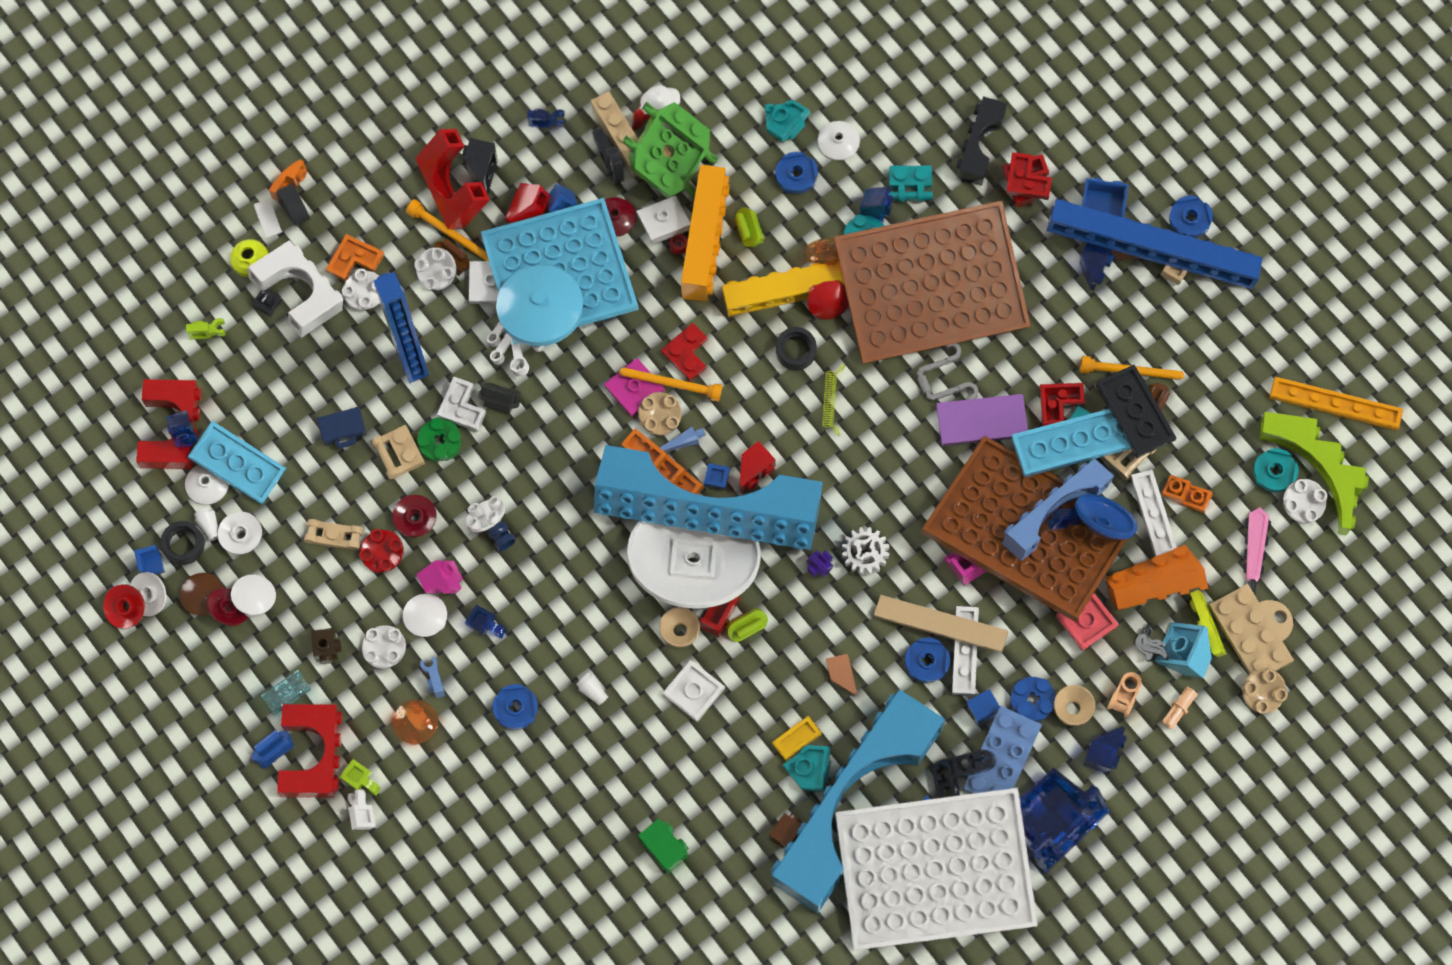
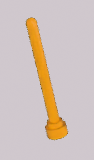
M416 199L410 202L406 209V214L412 218L420 217L483 260L489 261L484 249L455 230L447 229L446 224L426 212L425 208L422 207V203Z
M1082 356L1080 373L1089 374V372H1094V370L1116 373L1131 365L1095 362V359H1091L1089 356ZM1136 366L1142 376L1178 380L1183 379L1185 376L1182 371Z
M624 367L619 370L621 376L706 394L711 400L717 402L720 400L723 385L716 383L705 386Z

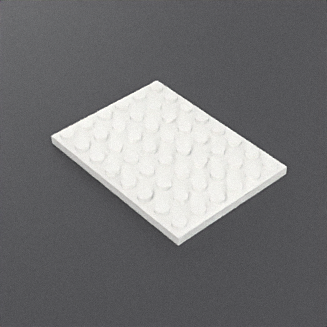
M1018 788L835 812L854 950L1038 926Z

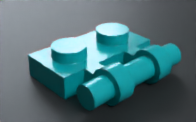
M889 166V189H898V192H890V200H898V202L917 200V202H924V200L933 199L932 191H924L926 188H932V166ZM905 189H917V191L905 192Z

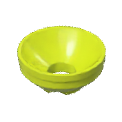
M251 239L243 240L232 249L230 256L231 265L237 274L248 277V267L269 253L261 242ZM251 249L254 251V255L250 259H244L242 257L243 251Z

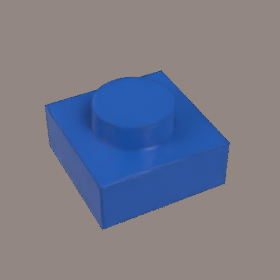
M708 463L704 486L726 490L730 467Z

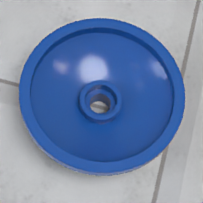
M1084 494L1077 499L1075 508L1079 518L1096 535L1108 539L1124 540L1133 537L1137 532L1138 525L1135 518L1115 501L1095 494Z

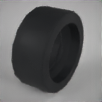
M292 183L277 190V194L294 226L310 219L306 207Z
M792 327L779 335L776 342V356L781 365L787 369L796 371L805 369L812 364L816 357L817 344L815 337L810 331L800 327ZM792 338L805 340L809 346V352L806 357L799 360L788 358L783 350L787 340Z
M174 522L165 528L161 535V547L164 554L170 561L178 565L194 563L204 551V537L197 526L191 522ZM188 531L194 535L196 540L193 550L184 555L174 553L170 547V540L178 532Z

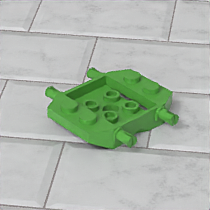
M646 102L642 110L651 117L645 126L643 134L636 142L628 135L622 140V143L631 149L628 154L631 170L666 198L680 191H685L695 198L696 189L690 185L689 181L700 162L705 158L714 165L719 159L709 151L710 129L675 102L659 110ZM664 122L675 132H677L680 136H682L689 143H691L694 146L693 149L686 142L682 141L675 134H673L671 130L664 127L661 123ZM665 146L671 151L670 157L664 154L663 149Z

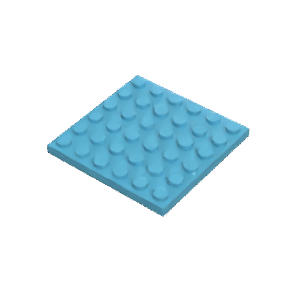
M604 198L481 232L498 293L507 279L516 272L531 266L546 265L565 271L579 285L584 307L582 318L577 327L639 310ZM512 338L513 344L520 343Z

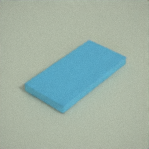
M211 421L188 455L190 460L261 505L286 470L284 466L214 421Z

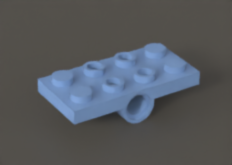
M1000 706L981 748L995 754L996 765L989 771L969 776L963 789L974 794L1013 789L1042 724ZM984 756L983 760L975 761V763L985 764L989 757Z

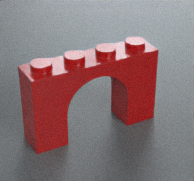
M440 129L415 158L447 229L465 228L490 200L482 182L464 183L456 193L451 186L449 178L451 163L465 147L457 129Z
M143 379L142 401L145 407L174 408L183 414V425L178 434L169 440L138 441L136 462L140 469H193V461L188 458V455L194 448L195 442H198L199 432L196 429V421L200 420L198 401L202 399V389L199 388L195 380Z
M282 704L281 727L283 730L316 733L323 738L325 751L321 761L311 769L278 770L277 793L280 797L335 798V791H339V778H336V769H340V755H337V747H341V733H338V725H342L343 720L342 711H339L337 705Z

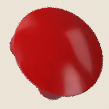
M834 280L813 285L809 289L807 300L810 312L815 317L825 320L833 319L843 314L849 304L845 286L842 282Z
M374 529L366 536L360 547V558L364 565L378 573L388 572L396 568L404 554L401 539L389 530Z

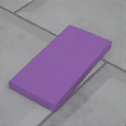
M1023 394L936 403L942 446L978 443L984 436L993 441L1011 439L1012 434L1028 430Z

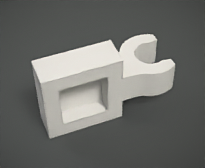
M355 790V793L348 794V801L353 805L348 808L352 830H365L376 827L372 805H366L364 790Z

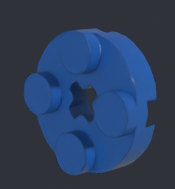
M802 152L788 153L777 163L775 169L776 181L785 193H805L815 186L818 177L816 162L812 158L810 159ZM794 169H798V172H802V174H800L799 177L791 175V173L794 172Z
M1185 196L1178 199L1172 206L1169 214V223L1175 233L1190 235L1193 238L1206 234L1213 220V213L1209 204L1199 200L1196 196ZM1188 213H1191L1192 216H1196L1194 221H1189L1186 219Z
M921 638L912 644L906 652L905 666L909 676L919 682L934 683L940 681L949 669V652L936 639ZM926 655H929L930 659L934 660V663H930L929 666L921 662V659H925Z
M1027 677L1015 684L1011 693L1010 703L1014 712L1040 722L1046 719L1053 711L1056 695L1048 680L1039 677ZM1031 694L1039 697L1036 705H1032L1031 701H1027Z
M519 684L508 685L501 689V692L494 698L493 713L502 727L520 730L535 721L538 713L537 699L533 692L525 686ZM513 702L522 705L518 712L514 713L513 710H509V707L513 706Z

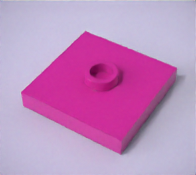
M638 358L625 367L651 373ZM619 373L604 384V387L631 417L638 413L639 406L645 397L652 393L665 392V388L661 384L621 376Z

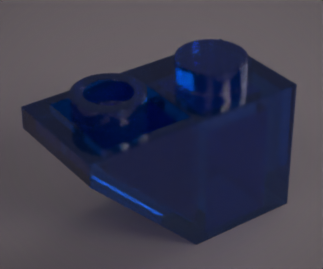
M884 186L866 189L859 214L875 217L881 223H884L885 217H890L893 207L894 196L891 195V187Z
M1087 243L1081 254L1079 264L1090 290L1094 291L1097 284L1102 285L1106 276L1103 273L1105 267L1110 268L1115 256L1111 255L1113 251L1111 249Z
M187 410L166 416L168 432L176 447H188L193 442L198 441L191 416Z
M1121 726L1092 739L1083 765L1109 774L1112 768L1116 770L1120 756L1116 755L1119 748L1123 749L1127 736L1123 735L1125 728Z

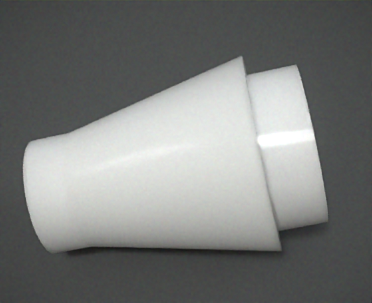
M210 507L197 511L194 514L196 518L194 521L209 541L217 539L218 524L215 511H212Z
M587 673L576 684L579 687V691L597 703L598 706L608 698L595 675L592 676L590 673Z

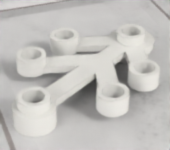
M499 321L486 338L490 346H498L496 350L491 352L490 359L496 365L501 364L505 359L503 354L511 344L514 359L510 363V368L515 375L524 376L528 373L529 364L523 358L521 344H513L512 337L508 334L501 341L500 335L504 329ZM532 346L534 351L540 352L545 346Z

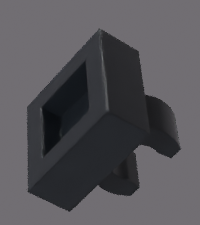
M269 289L265 291L260 290L252 302V306L271 317L281 303L282 297Z

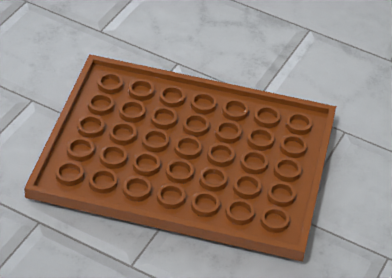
M1002 201L834 237L862 364L1031 327Z
M986 436L982 438L921 530V534L1074 622H1077L1127 539L1104 538L1092 532L1077 514L1075 508L1076 499L1062 505L1045 519L1038 531V536L1041 539L1037 548L1023 561H1020L1002 544L1005 530L1011 524L1016 525L1019 523V519L1025 512H1032L1034 506L1041 499L1045 501L1055 487L1060 488L1063 485L1064 480L1048 471L1024 477L1017 454Z

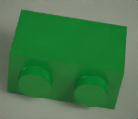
M658 818L638 835V839L663 870L669 874L689 857L687 852L689 847L681 838L678 840L672 834L674 829L667 821L663 823Z

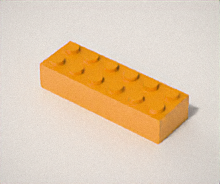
M700 165L681 280L682 299L708 302V296L713 295V279L717 271L716 261L720 252L719 242L720 236L723 233V217L726 215V197L729 196L730 189L729 176H726V168Z

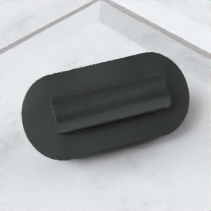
M485 382L479 391L478 398L484 401V407L510 414L512 409L518 408L520 405V392L518 390Z

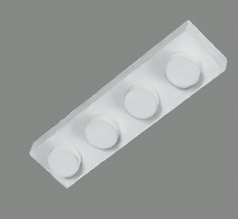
M1153 470L1131 475L1130 478L1154 555L1158 556L1177 548Z
M956 606V616L978 622L979 607ZM957 640L954 641L952 695L975 696L977 646Z

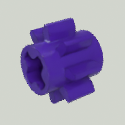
M818 550L815 551L806 561L809 564L807 571L814 578L818 574L822 578L825 577L834 567L831 563L833 557L826 550L823 553H820Z

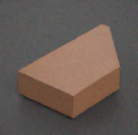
M848 654L826 658L831 682L847 690L853 696L857 695Z

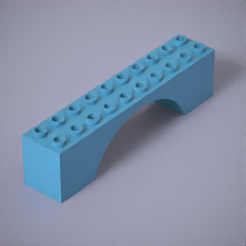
M605 445L595 482L594 513L811 550L820 509L823 482L778 475L774 481L764 488L747 495L730 498L706 497L683 490L668 481L654 466L649 452Z
M900 689L896 695L894 693L890 695L885 703L884 713L880 711L873 721V729L871 731L866 730L860 740V748L853 749L848 757L847 767L844 768L842 766L835 776L834 786L829 785L822 795V803L820 805L816 804L809 814V822L807 824L803 822L797 831L796 841H790L784 850L783 860H777L771 869L772 884L816 914L819 913L843 877L844 867L835 852L831 833L833 816L843 795L856 781L879 768L892 765L918 766L943 730L945 722L943 717Z

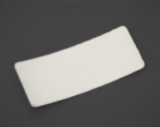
M270 199L254 204L265 237L268 238L281 233L282 231Z

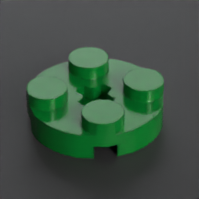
M436 417L420 429L417 442L422 455L432 462L448 461L453 459L460 451L461 435L454 423ZM443 436L445 443L436 445L435 438Z

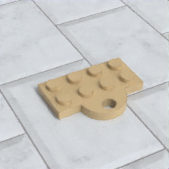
M1248 584L1209 604V609L1249 675L1255 670L1263 668L1277 671L1294 661L1283 643L1293 628L1292 615L1285 605L1274 600H1266L1259 603ZM1281 612L1284 614L1285 622H1276L1274 613Z

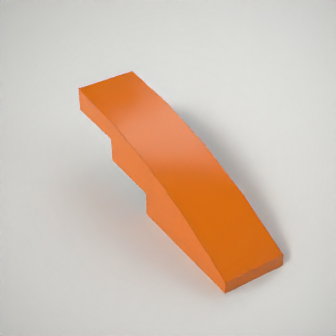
M636 428L621 443L627 449L649 452L650 458L657 470L668 481L679 488L697 495L704 488L703 484Z

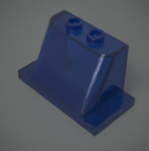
M1055 768L1050 770L1041 780L1037 781L1025 796L1019 798L1024 835L1032 843L1028 847L1039 869L1045 874L1109 813L1099 788L1093 784L1084 792Z

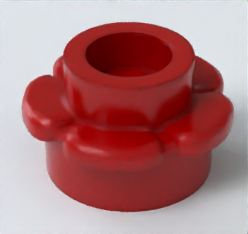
M682 234L673 236L669 240L670 251L680 255L686 253L688 239Z

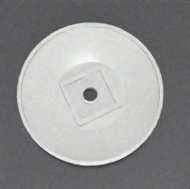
M639 521L628 541L627 558L633 577L650 595L678 607L708 608L733 600L752 584L759 570L761 551L759 542L749 539L733 538L720 534ZM697 558L699 561L693 563L690 562L688 559Z

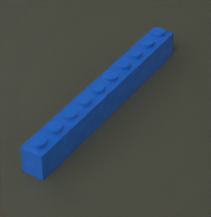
M1055 200L1050 211L1046 230L1249 289H1253L1259 279L1263 258L1253 253L1235 250L1232 247L1217 245L1211 241L1199 240L1190 235L1178 234L1168 229L1139 223L1129 218L1118 217L1087 206L1072 204L1066 200Z
M395 272L390 274L384 273L378 276L373 283L400 364L410 384L429 376V372L405 294Z

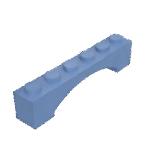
M1093 459L1089 464L1085 462L1078 469L1076 475H1069L1063 482V485L1060 488L1055 487L1045 501L1041 499L1034 506L1032 512H1025L1019 519V523L1016 525L1011 524L1004 532L1005 537L1002 544L1020 561H1023L1037 548L1041 539L1038 536L1039 528L1052 512L1062 505L1078 499L1081 495H1100L1110 486L1114 475L1096 459Z

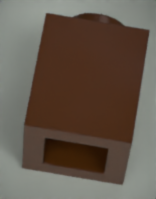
M784 813L770 832L769 840L785 850L790 841H796L797 831L802 825V821L794 814L787 815Z

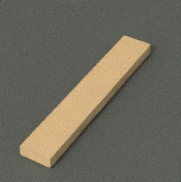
M880 595L874 613L875 618L1002 653L1009 633L1005 629Z

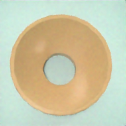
M672 608L661 618L660 634L665 642L673 647L682 648L689 646L699 635V619L688 608ZM677 625H684L687 628L684 636L674 634V628Z
M1070 685L1058 692L1054 701V710L1059 720L1070 726H1080L1092 718L1095 711V700L1086 688ZM1069 703L1078 704L1080 712L1075 715L1070 714L1067 711V705Z

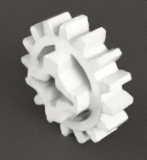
M860 527L858 534L854 530L851 531L852 538L846 536L845 542L847 544H842V550L846 551L842 553V558H848L845 561V565H852V572L856 571V569L860 570V575L867 571L870 576L873 569L876 572H880L879 565L885 566L886 561L884 559L889 558V553L885 552L889 550V544H884L886 537L879 538L880 531H876L874 534L871 533V527L868 528L867 532H864L863 528ZM876 544L880 548V554H878V551L875 550ZM870 546L869 552L861 556L862 550L865 551ZM851 548L856 553L855 559L851 555Z

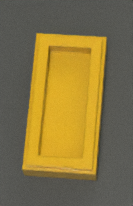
M807 716L774 740L772 744L784 760L787 761L806 745L820 737L822 733L810 717Z

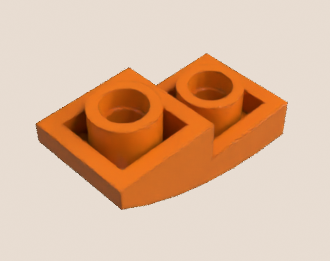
M298 160L277 177L269 189L272 199L280 202L277 190L290 183L297 187L299 182L305 179L307 170L304 161Z
M1173 475L1169 476L1162 495L1203 514H1205L1213 496L1212 491L1191 485V481Z

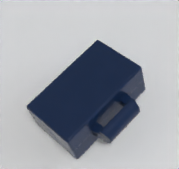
M359 407L317 418L322 441L325 446L336 444L341 449L355 445L356 438L367 435L362 412Z

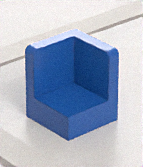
M556 183L549 193L551 197L547 208L548 211L554 212L576 206L578 203L573 191Z
M156 545L134 551L140 573L150 572L155 575L165 573L161 552Z
M990 689L967 701V706L975 717L974 723L976 726L996 716L1000 708Z

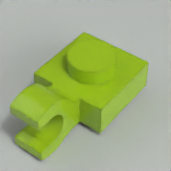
M222 318L215 319L211 324L204 321H194L192 324H186V333L190 340L212 338L213 335L224 336L226 335L225 330H218L217 327L225 325V321Z
M352 759L340 775L341 780L356 790H360L363 786L375 796L381 790L377 783L369 779L372 772L354 759Z

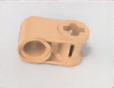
M1130 672L1122 677L1107 709H1114L1128 718L1142 682L1139 675ZM1132 680L1135 682L1136 688L1128 689L1124 682Z

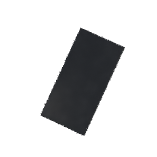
M1135 364L1095 383L1136 458L1176 441L1174 432Z

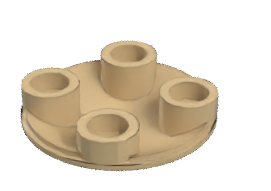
M656 392L643 399L639 406L638 416L641 425L648 432L655 435H666L678 427L682 412L678 401L673 395Z
M1267 668L1255 670L1246 678L1243 684L1242 693L1245 703L1253 711L1261 714L1269 713L1279 708L1288 695L1281 675Z

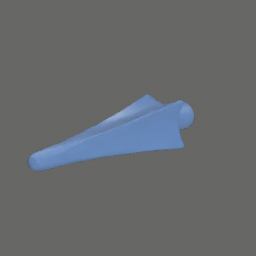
M693 427L659 448L664 452L700 444L698 439L706 435L703 428L694 431Z

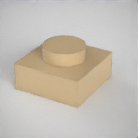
M1166 265L1160 275L1179 286L1187 271Z

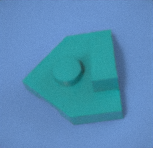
M795 100L785 101V103L773 105V103L766 104L767 132L782 143L788 138L793 140L805 127L804 121L811 114L810 110Z
M806 745L800 750V753L784 763L783 767L803 791L825 792L826 783H829L831 748L829 746Z

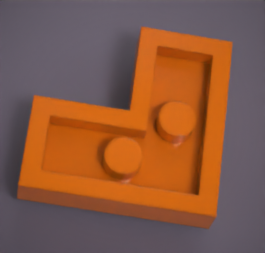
M346 234L325 270L327 273L343 281H346L355 264L375 272L384 257V251Z

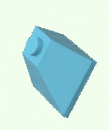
M1171 622L1163 640L1167 646L1164 649L1168 653L1169 660L1166 661L1163 657L1156 656L1155 662L1185 676L1204 678L1212 659L1208 628L1200 625Z

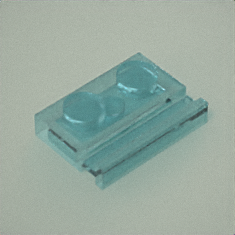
M297 670L262 694L261 697L275 716L282 711V704H292L309 692L311 688L300 671Z

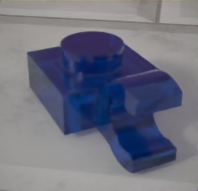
M543 109L528 110L529 127L550 128V125L564 127V121L557 120L559 116L565 117V111L558 109L549 114V111Z
M1075 507L1071 509L1060 508L1053 513L1052 518L1047 524L1051 530L1067 528L1070 524L1080 525L1082 520L1079 518Z
M477 604L465 621L466 626L484 636L487 631H490L502 639L507 632L504 630L505 627L494 622L496 619L495 614Z

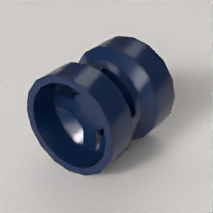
M505 521L498 522L486 532L488 537L494 540L498 552L508 549L517 540L513 533H509Z

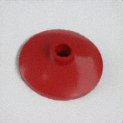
M121 584L108 591L104 599L103 609L107 620L113 626L127 629L134 627L141 621L145 611L143 596L135 587ZM127 602L129 603V610L126 608Z

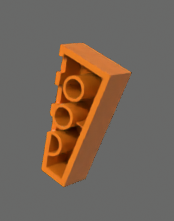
M1186 545L1105 577L1109 598L1118 610L1145 604L1148 599L1152 598L1158 600L1167 599V595L1180 592V595L1188 594L1190 589L1200 587V591L1208 589L1205 569Z

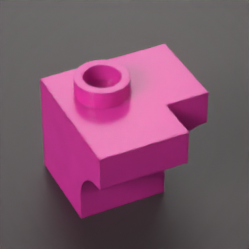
M954 552L945 557L946 564L963 586L986 572Z
M435 560L416 574L425 593H440L442 591L443 594H456L462 589L459 582L463 578L454 561Z

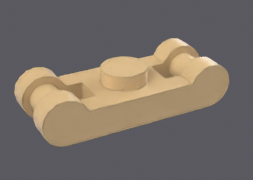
M308 519V532L304 536V542L354 551L360 549L361 543L359 538L363 535L364 528ZM317 530L323 531L322 537L316 536ZM346 534L351 535V539L348 541L345 540Z

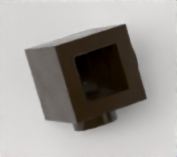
M327 628L311 631L315 661L320 662V664H329L333 660L338 659V652H341L340 638L336 639L334 629Z

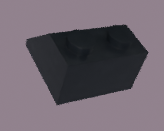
M470 138L468 145H465L463 148L464 166H467L468 175L473 182H482L488 195L498 164L495 143Z

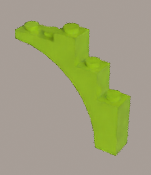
M1264 412L1261 419L1259 439L1277 443L1294 451L1306 459L1319 472L1328 485L1335 501L1338 515V534L1347 536L1349 531L1355 527L1356 516H1352L1353 508L1357 506L1358 495L1362 493L1363 489H1367L1369 476L1365 475L1366 468L1343 465L1344 451H1341L1342 443L1318 440L1320 427H1317V419Z

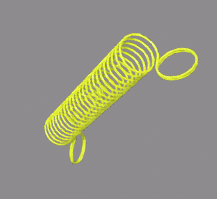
M845 364L837 370L836 375L845 368ZM825 381L826 388H833L836 391V384L826 385L827 382ZM833 393V394H825V395H832L831 398L835 397V396H834L835 393ZM824 397V402H832V403H825V404H831L832 406L835 405V400H833V401H825L826 398ZM832 409V410H824V411H831L830 414H832L833 416H832V417H824V416H831V415H824V413H823V418H831L830 421H832V420L834 419V411H833L834 409ZM823 424V425H830V426H823V427H833L835 433H836L838 436L841 435L836 426H833V425H831V424Z

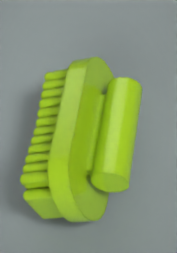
M745 207L739 209L735 215V222L743 245L752 248L762 244V240L765 238L759 226L756 211Z
M754 607L744 613V615L727 622L725 626L727 635L732 641L740 642L764 629L768 623V618L763 610Z

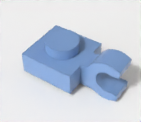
M432 657L433 665L431 667H426L424 661L421 660L420 666L422 670L430 675V679L427 680L430 693L434 692L436 698L445 696L436 658Z

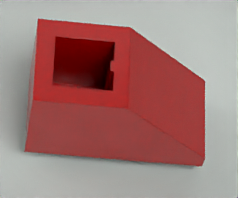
M520 183L507 211L505 220L511 224L543 215L551 195L541 185Z
M757 441L742 454L739 483L742 493L747 489L751 491L758 485V480L763 476H770L775 471L776 459L760 441Z

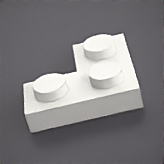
M453 377L437 413L438 418L449 420L454 424L478 432L486 410L468 404L474 384Z

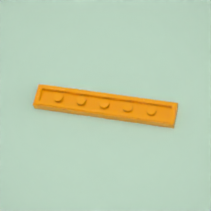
M1274 377L1269 397L1272 400L1395 431L1399 429L1403 408L1279 377Z

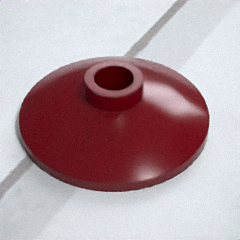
M620 197L605 199L616 237L626 235L633 229L636 223V211L633 205ZM612 212L619 213L617 216L611 215Z
M409 495L402 498L396 504L392 517L393 523L400 533L408 537H420L427 534L434 527L437 513L435 506L428 498L422 495ZM417 515L419 520L412 521V517Z
M220 588L211 592L206 605L209 614L216 621L228 626H237L247 620L248 617L239 611L232 602V589Z

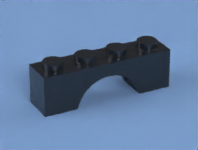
M983 96L981 104H976L974 110L976 120L975 122H970L968 133L971 135L969 140L965 139L962 147V152H965L963 159H958L956 170L959 171L958 179L983 185L990 158L981 151L979 141L985 134L1001 129L1007 109L1006 102Z

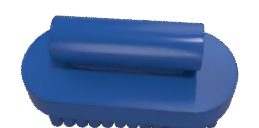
M274 730L253 747L255 749L252 753L253 761L263 769L265 767L268 768L281 755L283 756L288 750L293 749L294 743L291 741L290 734L284 730L279 732Z

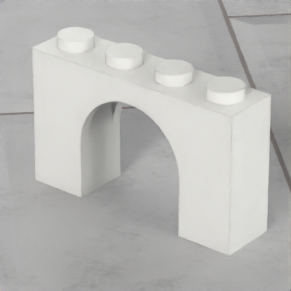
M290 240L248 267V278L259 290L265 291L285 278L301 279L311 287L312 295L305 302L288 312V323L301 338L342 311L343 297L340 292L334 291L328 279L317 272L314 263L310 260L308 261L303 256L302 250L297 245L294 246Z

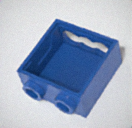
M1096 177L1086 178L1081 206H1087L1097 211L1108 212L1111 215L1124 218L1129 184H1124L1121 181H1103Z

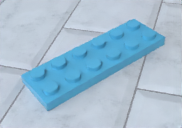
M1109 409L1012 434L1011 436L1024 477L1131 449Z

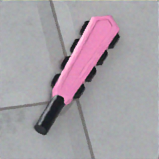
M1260 507L1249 513L1245 519V528L1248 530V533L1245 534L1244 543L1247 545V548L1244 550V558L1247 562L1243 565V572L1246 574L1248 585L1254 595H1256L1257 581L1264 573V566L1262 565V562L1266 560L1264 547L1268 545L1269 537L1266 534L1270 531L1271 527L1269 515Z

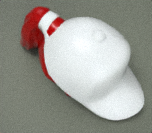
M656 85L645 92L641 97L639 109L632 116V130L639 129L643 125L644 120L649 121L651 116L642 110L646 102L658 110L673 102L679 105L680 94L678 90Z

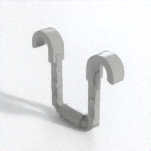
M954 343L944 346L947 350L954 349L956 351L955 355L921 368L919 367L916 375L919 377L918 381L924 395L927 396L926 399L934 401L966 389H970L974 393L972 396H969L968 400L977 399L978 387L970 382L933 395L931 394L932 390L927 378L923 375L924 372L957 361L961 355L959 344Z

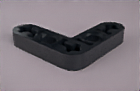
M602 128L592 131L593 139L613 184L616 185L623 182V163L617 147L610 146Z
M980 749L936 762L932 771L937 799L944 798L943 792L947 787L952 788V797L960 796L957 779L993 769L996 765L995 754L991 751ZM984 756L989 757V760H987L985 764L975 763L974 761L983 760ZM967 759L969 768L967 771L962 772L960 770V763L962 760ZM943 767L948 768V771L945 772V776L940 774V771L943 770Z

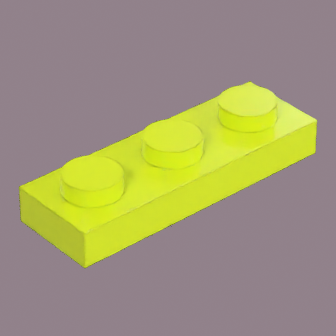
M1199 590L1191 592L1192 600H1190V605L1194 613L1197 612L1199 615L1198 625L1208 628L1211 653L1218 658L1226 655L1204 593Z

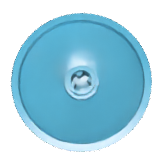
M546 265L527 267L513 274L501 287L496 303L498 318L505 332L514 340L530 346H547L568 337L578 326L584 307L580 287L574 278L559 268Z

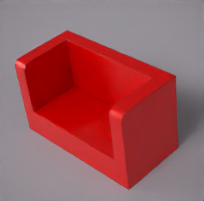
M740 595L724 604L709 607L704 618L701 617L699 621L700 628L720 637L740 600Z

